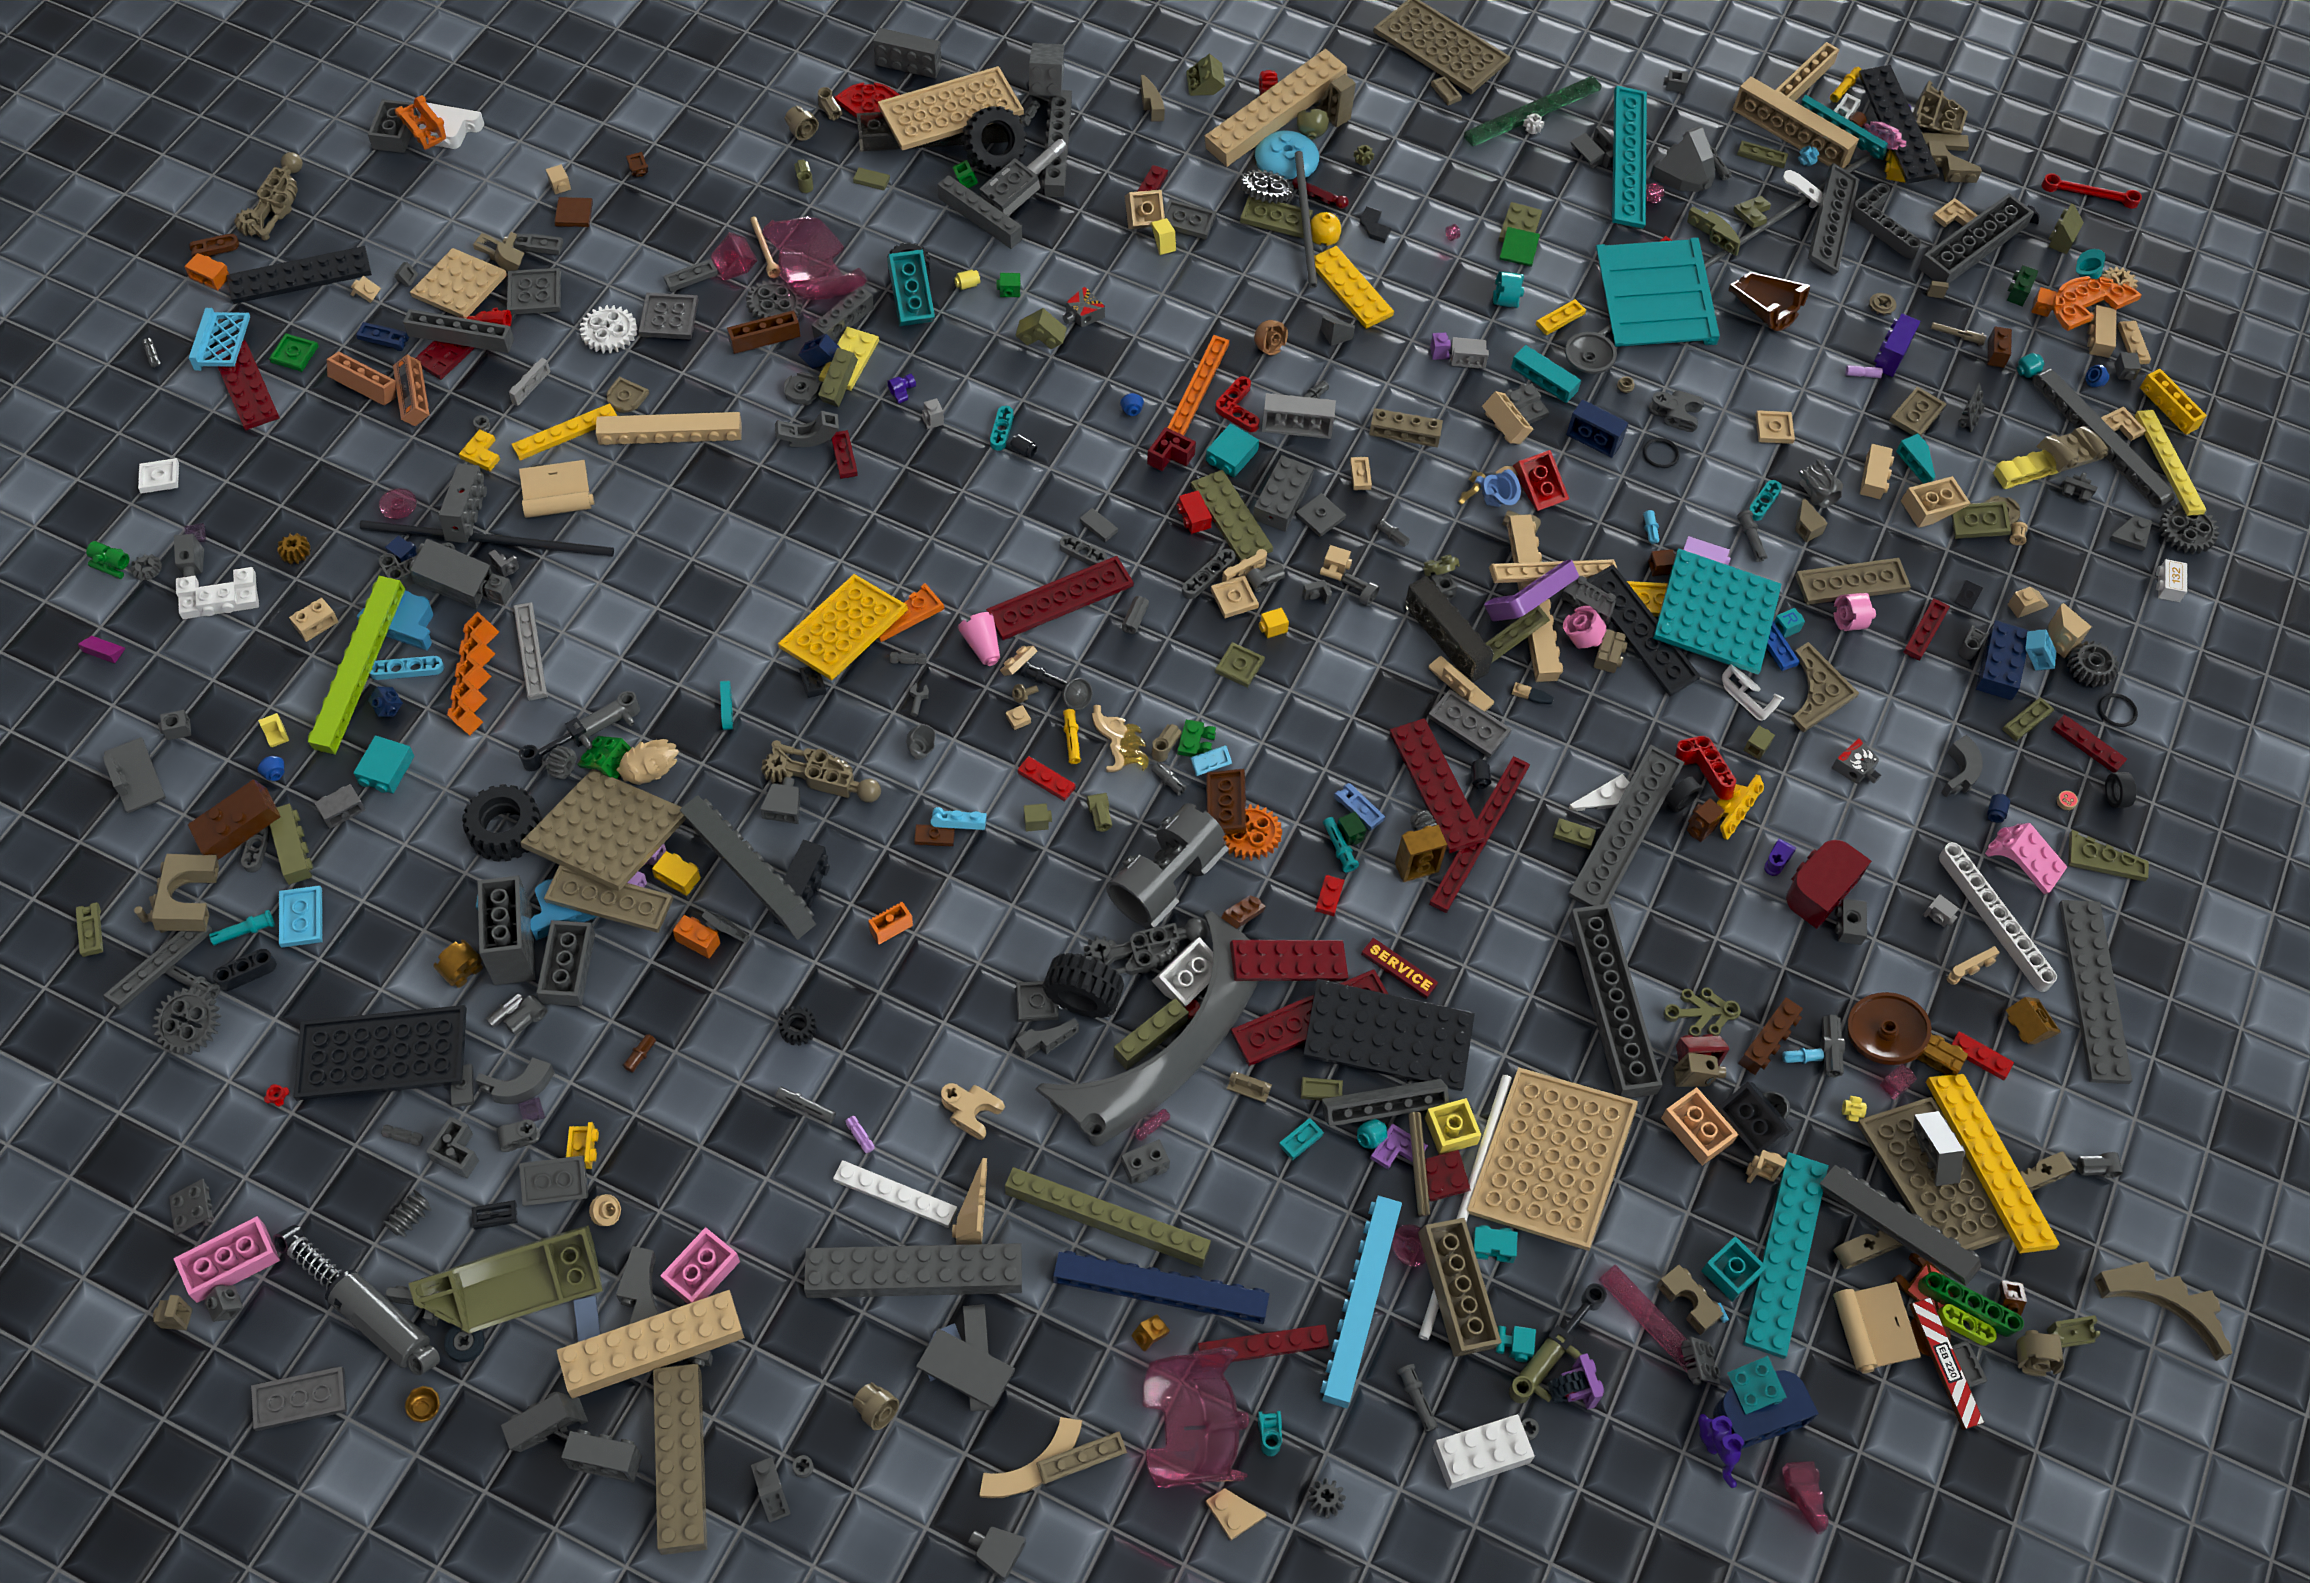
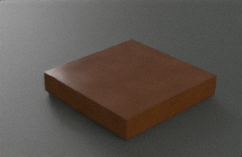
M559 197L555 226L589 227L593 206L592 198Z

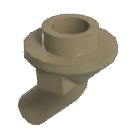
M1017 684L1013 688L1012 696L1016 702L1022 703L1028 700L1029 695L1037 693L1039 690L1037 685L1025 689L1023 685Z

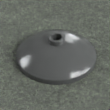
M1582 332L1568 340L1565 355L1568 362L1577 370L1584 373L1598 374L1609 370L1614 365L1617 351L1614 344L1607 337L1595 332Z

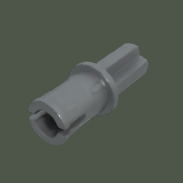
M516 994L504 1005L500 1004V1008L486 1018L487 1021L495 1028L520 1008L524 998L520 994Z

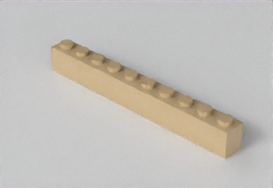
M1510 516L1507 529L1514 563L1541 562L1542 555L1541 552H1538L1537 548L1539 540L1538 537H1535L1536 524L1535 521H1532V516ZM1517 582L1519 591L1532 582ZM1547 599L1539 606L1549 617L1550 621L1528 636L1536 682L1558 681L1560 674L1563 672V665L1559 663L1558 658L1560 650L1555 642L1557 634L1552 626L1554 618L1553 615H1550L1549 611L1551 603L1550 599Z

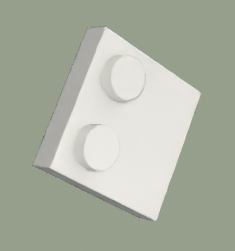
M177 458L141 463L139 465L138 485L140 493L178 488L179 462Z

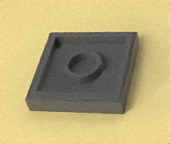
M1044 981L1016 983L1018 1022L1059 1020L1058 1004L1053 1003L1052 999H1049L1044 993Z

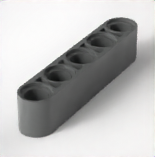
M985 1304L963 1306L966 1343L989 1354ZM970 1397L971 1412L993 1410Z

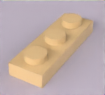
M2119 322L2118 329L2127 352L2138 353L2140 364H2149L2151 358L2137 322Z

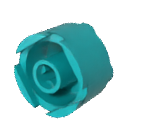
M1499 271L1495 280V284H1497L1496 290H1493V303L1498 306L1518 308L1519 298L1524 295V287H1521L1524 275Z

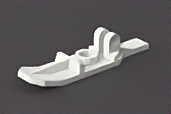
M1792 170L1784 172L1783 180L1785 183L1798 189V194L1803 193L1809 198V207L1820 206L1823 195L1822 191L1800 174Z

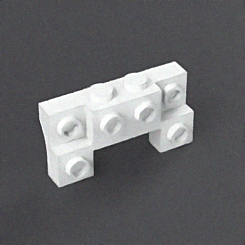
M253 567L233 570L234 582L199 587L196 576L176 578V594L179 598V614L181 618L212 616L214 614L259 608L256 573Z

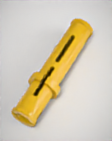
M1854 67L1844 77L1843 82L1830 95L1832 102L1837 103L1847 90L1856 83L1859 77V70H1862L1860 67Z
M1067 709L1063 711L1065 721L1063 729L1067 738L1070 764H1078L1081 762L1077 734L1079 727L1076 724L1075 711Z

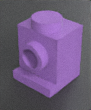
M1446 332L1433 333L1430 344L1432 360L1449 359L1451 342Z

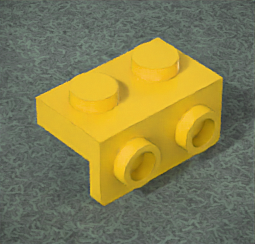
M588 1122V1126H569L566 1157L585 1155L586 1169H592V1164L597 1158L594 1144L598 1142L599 1132L593 1122Z

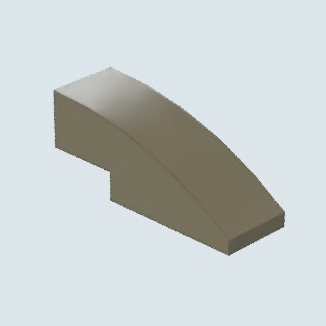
M1141 75L1140 88L1143 110H1150L1151 122L1164 121L1165 108L1161 95L1153 83L1145 75Z

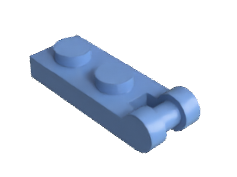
M1350 783L1343 786V790H1338L1334 793L1335 800L1342 803L1351 813L1356 812L1361 822L1370 831L1384 821L1385 816Z

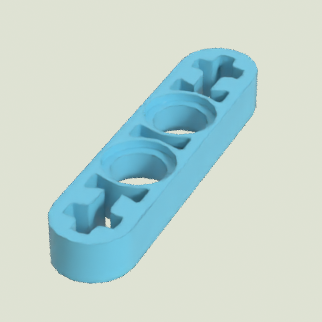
M438 656L375 661L369 675L374 680L438 675L444 670V664ZM412 665H420L419 669L411 670ZM394 666H401L399 671H391Z

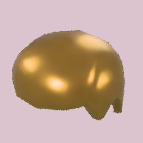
M426 1386L413 1389L405 1402L407 1416L414 1422L419 1423L432 1420L440 1408L438 1393L433 1388Z

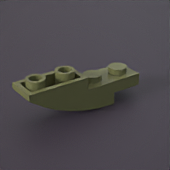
M1693 206L1689 210L1687 222L1710 235L1709 241L1737 256L1741 242L1733 228L1714 212L1710 211L1706 214Z

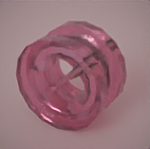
M1456 224L1446 227V236L1450 241L1460 237V230Z

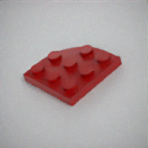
M863 82L848 87L834 98L838 105L869 127L883 117L878 107V101L899 96V94L886 85L875 82L874 85H864Z

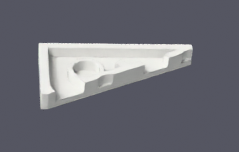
M1621 774L1570 804L1569 809L1571 811H1583L1585 808L1608 809L1616 807L1630 782Z

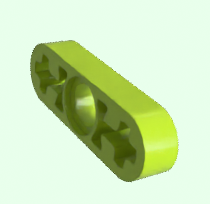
M1947 1304L1937 1311L1942 1325L1982 1346L1989 1345L1997 1338L1996 1331L1991 1325L1951 1304ZM1963 1320L1969 1323L1970 1330L1964 1327Z

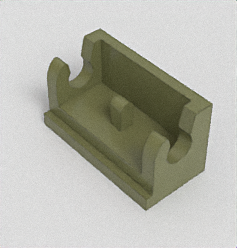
M2096 1315L2057 1321L2047 1328L2048 1334L2054 1333L2060 1336L2062 1348L2095 1343V1339L2100 1336V1330H2094V1324L2097 1323Z

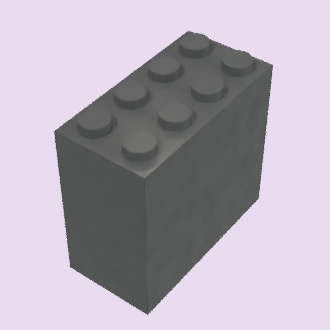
M519 875L478 880L479 954L494 985L536 980L534 934L531 930L533 908Z

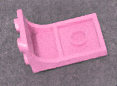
M2031 823L2017 824L2000 829L1997 837L1988 845V849L1985 852L1988 857L2001 855L2015 861L2043 894L2051 892L2067 868L2065 863Z

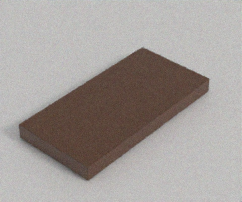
M1235 769L1207 772V812L1219 823L1225 835L1247 832L1245 770Z

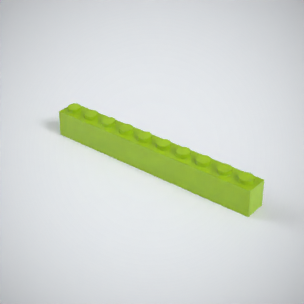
M379 576L377 581L374 582L372 593L366 600L363 614L359 616L357 628L351 635V642L344 651L342 663L338 665L336 677L330 684V691L323 700L321 712L316 716L315 726L308 735V743L314 750L336 755L405 592V587L400 580Z

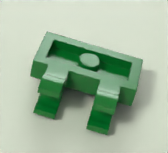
M1186 719L1178 747V755L1193 757L1197 753L1202 754L1212 750V743H1200L1201 738L1215 740L1216 727H1204L1203 722Z

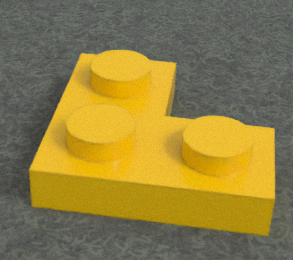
M480 429L459 453L461 459L471 464L479 465L480 468L489 472L500 460L498 454L488 450L495 442L494 435Z

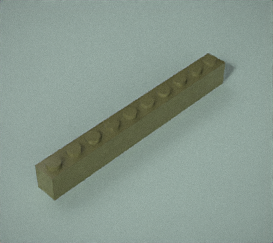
M1014 1167L1005 1184V1195L1201 1268L1210 1249L1211 1240Z

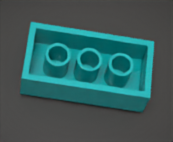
M923 250L889 254L887 262L899 326L933 322L935 314Z

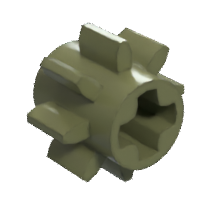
M1361 145L1354 151L1353 157L1356 158L1355 162L1365 166L1374 159V153H1372V148L1369 146Z

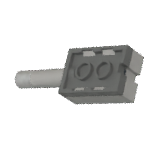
M1058 139L1027 167L1014 158L980 188L981 197L1009 216L1040 189L1037 174L1067 149V145L1063 140Z

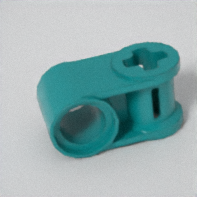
M1262 1411L1258 1412L1261 1450L1267 1456H1275L1280 1451L1282 1444L1281 1411L1263 1414ZM1274 1440L1277 1445L1270 1447L1266 1444V1441Z

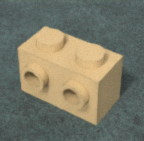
M323 598L312 602L289 617L294 628L306 642L338 623L334 611Z

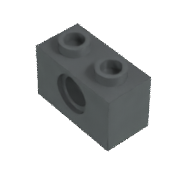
M1843 898L1835 909V916L1838 917L1835 927V934H1838V942L1862 945L1867 937V902Z

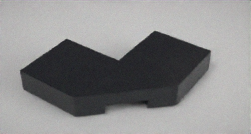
M1366 206L1360 218L1362 226L1367 230L1369 238L1385 243L1391 228L1377 223L1382 211Z

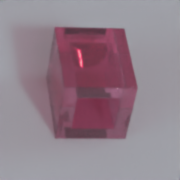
M1901 1064L1885 1077L1880 1086L1895 1100L1909 1089L1917 1078L1909 1068Z

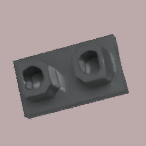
M2085 472L2081 476L2074 474L2073 478L2067 476L2061 484L2063 496L2071 497L2075 491L2080 493L2078 501L2082 503H2087L2098 487L2090 484L2091 480L2086 479L2087 473Z

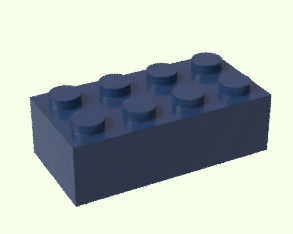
M1994 621L1986 638L1976 690L2013 700L2020 689L2027 655V632L2030 630Z

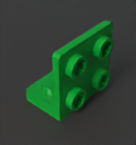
M597 736L591 743L592 748L588 749L581 756V760L577 765L580 768L598 769L603 775L617 779L620 775L617 768L620 766L624 754L629 752L631 747L623 738Z

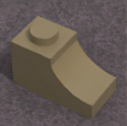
M170 1295L169 1300L159 1301L158 1307L153 1312V1322L160 1328L187 1331L193 1309L180 1296Z

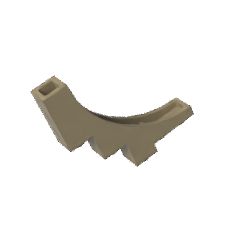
M2148 1261L2103 1271L2093 1278L2102 1299L2111 1297L2137 1298L2166 1308L2183 1319L2206 1343L2216 1361L2223 1360L2233 1353L2231 1344L2222 1331L2221 1322L2215 1316L2221 1311L2220 1302L2212 1290L2188 1295L2187 1286L2182 1282L2180 1276L2156 1281L2155 1272L2150 1267Z

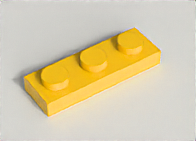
M1574 299L1538 319L1536 326L1547 336L1583 316L1586 309Z

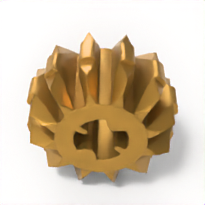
M298 533L294 536L289 534V537H283V541L278 542L279 547L277 551L284 562L287 561L290 565L294 561L299 564L300 560L305 561V556H310L309 550H311L309 542Z

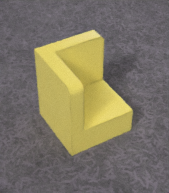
M277 713L258 720L270 747L289 741L284 725Z

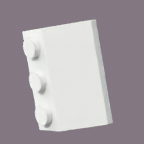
M1198 937L1170 962L1152 982L1165 996L1172 1000L1176 998L1182 1006H1187L1210 982L1213 967V951Z

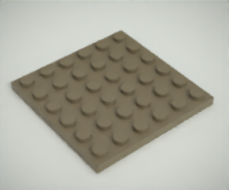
M592 769L520 843L522 848L620 891L686 818L680 811L682 807Z

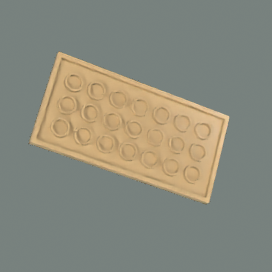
M999 66L878 101V107L902 151L963 133V128L967 125L966 121L973 116L972 114L990 106L1005 107L1006 110L1010 109L1014 115L1018 116L1024 114L1022 105Z

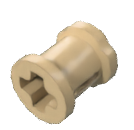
M2015 522L2011 525V544L2018 546L2026 543L2025 532L2028 529L2027 524Z

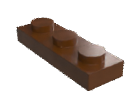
M1250 895L1224 911L1221 918L1238 929L1261 914L1266 906L1258 898Z

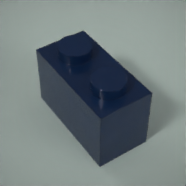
M827 334L805 342L798 355L814 369L832 362L837 347H840Z

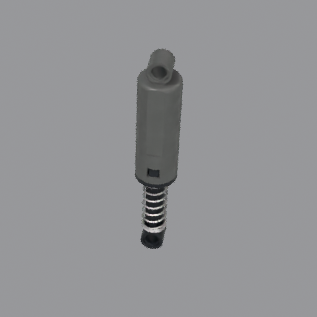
M292 1225L273 1236V1244L277 1251L283 1254L287 1253L289 1257L296 1260L298 1265H302L304 1270H308L309 1275H314L316 1281H320L322 1286H326L325 1300L400 1368L409 1367L412 1373L420 1376L439 1364L440 1356L437 1350L429 1345L430 1338L355 1270H349L342 1274V1269L336 1270V1264L330 1265V1259L325 1260L324 1253L318 1254L319 1249L312 1248L313 1244L308 1243V1239L299 1226Z

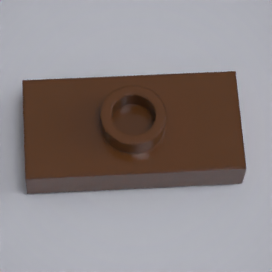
M916 824L915 845L954 846L955 828Z

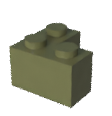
M1042 308L1019 320L1015 336L1027 346L1040 340L1047 347L1053 349L1063 344L1067 328Z

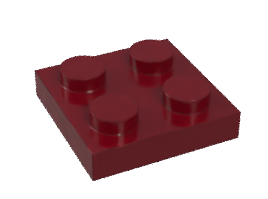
M1459 1150L1425 1159L1430 1202L1471 1191Z

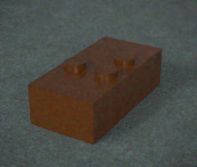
M253 779L190 822L188 826L201 854L217 855L219 860L281 816L267 788Z

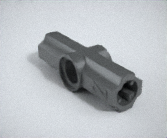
M1837 1015L1823 1016L1821 1019L1822 1038L1820 1048L1824 1052V1073L1828 1077L1842 1076L1844 1073L1843 1054L1845 1051V1040L1841 1038L1840 1018Z

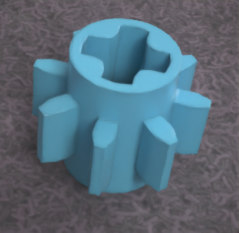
M1806 146L1800 150L1801 156L1798 157V160L1803 165L1811 166L1818 161L1817 156L1820 154L1817 148Z

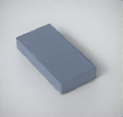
M596 1296L573 1300L578 1342L600 1335L601 1330Z

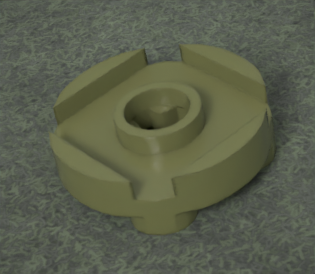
M1449 554L1442 556L1441 560L1438 561L1429 560L1424 562L1423 570L1425 576H1431V572L1440 575L1455 570V566L1459 567L1460 564L1458 558L1452 557Z

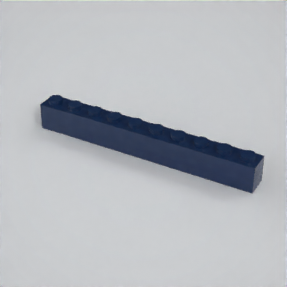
M1072 1251L1058 1253L1053 1275V1283L1259 1324H1264L1270 1294L1260 1288H1253L1251 1290L1244 1288L1240 1284L1226 1285L1219 1280L1206 1281L1194 1275L1185 1277L1174 1271L1165 1273L1160 1272L1159 1269L1154 1267L1140 1268L1134 1263L1124 1265L1119 1264L1118 1261L1113 1259H1106L1104 1261L1097 1259L1093 1255L1079 1256Z

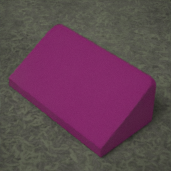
M90 636L78 644L82 652L112 663H116L125 650V647L94 636Z

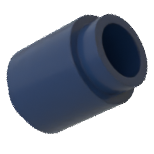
M1996 794L1991 797L1987 811L1990 821L2002 823L2007 818L2010 799L2006 795Z

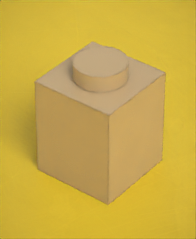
M562 164L546 169L548 181L555 195L571 190L568 176Z

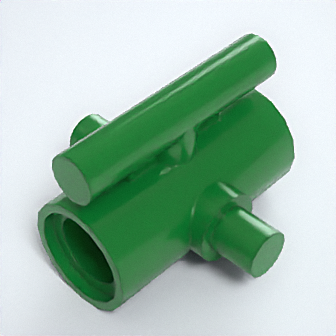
M93 541L88 545L86 554L89 558H92L89 560L88 566L119 579L124 577V573L119 570L125 569L129 564L130 557L128 554L124 553L122 549L111 548L97 541Z

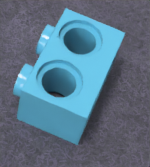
M2047 630L2028 631L2026 651L2035 670L2055 669L2056 649Z

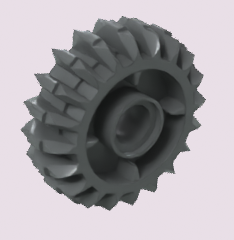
M2085 641L2083 644L2079 643L2072 649L2067 659V666L2070 668L2069 673H2074L2073 678H2078L2079 683L2084 682L2085 686L2091 684L2093 688L2096 686L2101 688L2104 685L2107 686L2115 679L2119 672L2120 662L2117 661L2118 656L2113 655V651L2108 650V646L2103 647L2101 642L2095 644L2094 641L2090 643Z

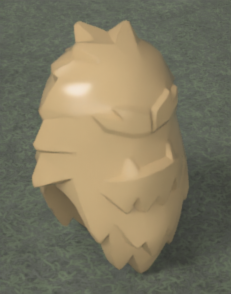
M666 739L652 740L646 743L640 742L635 748L632 747L629 752L624 754L617 771L624 782L629 781L636 785L660 779L677 762V759H674L679 752L678 749H675L676 745L674 743H667L668 740Z

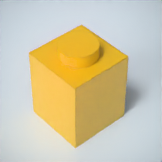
M1282 608L1261 614L1259 627L1267 638L1288 632L1289 621Z

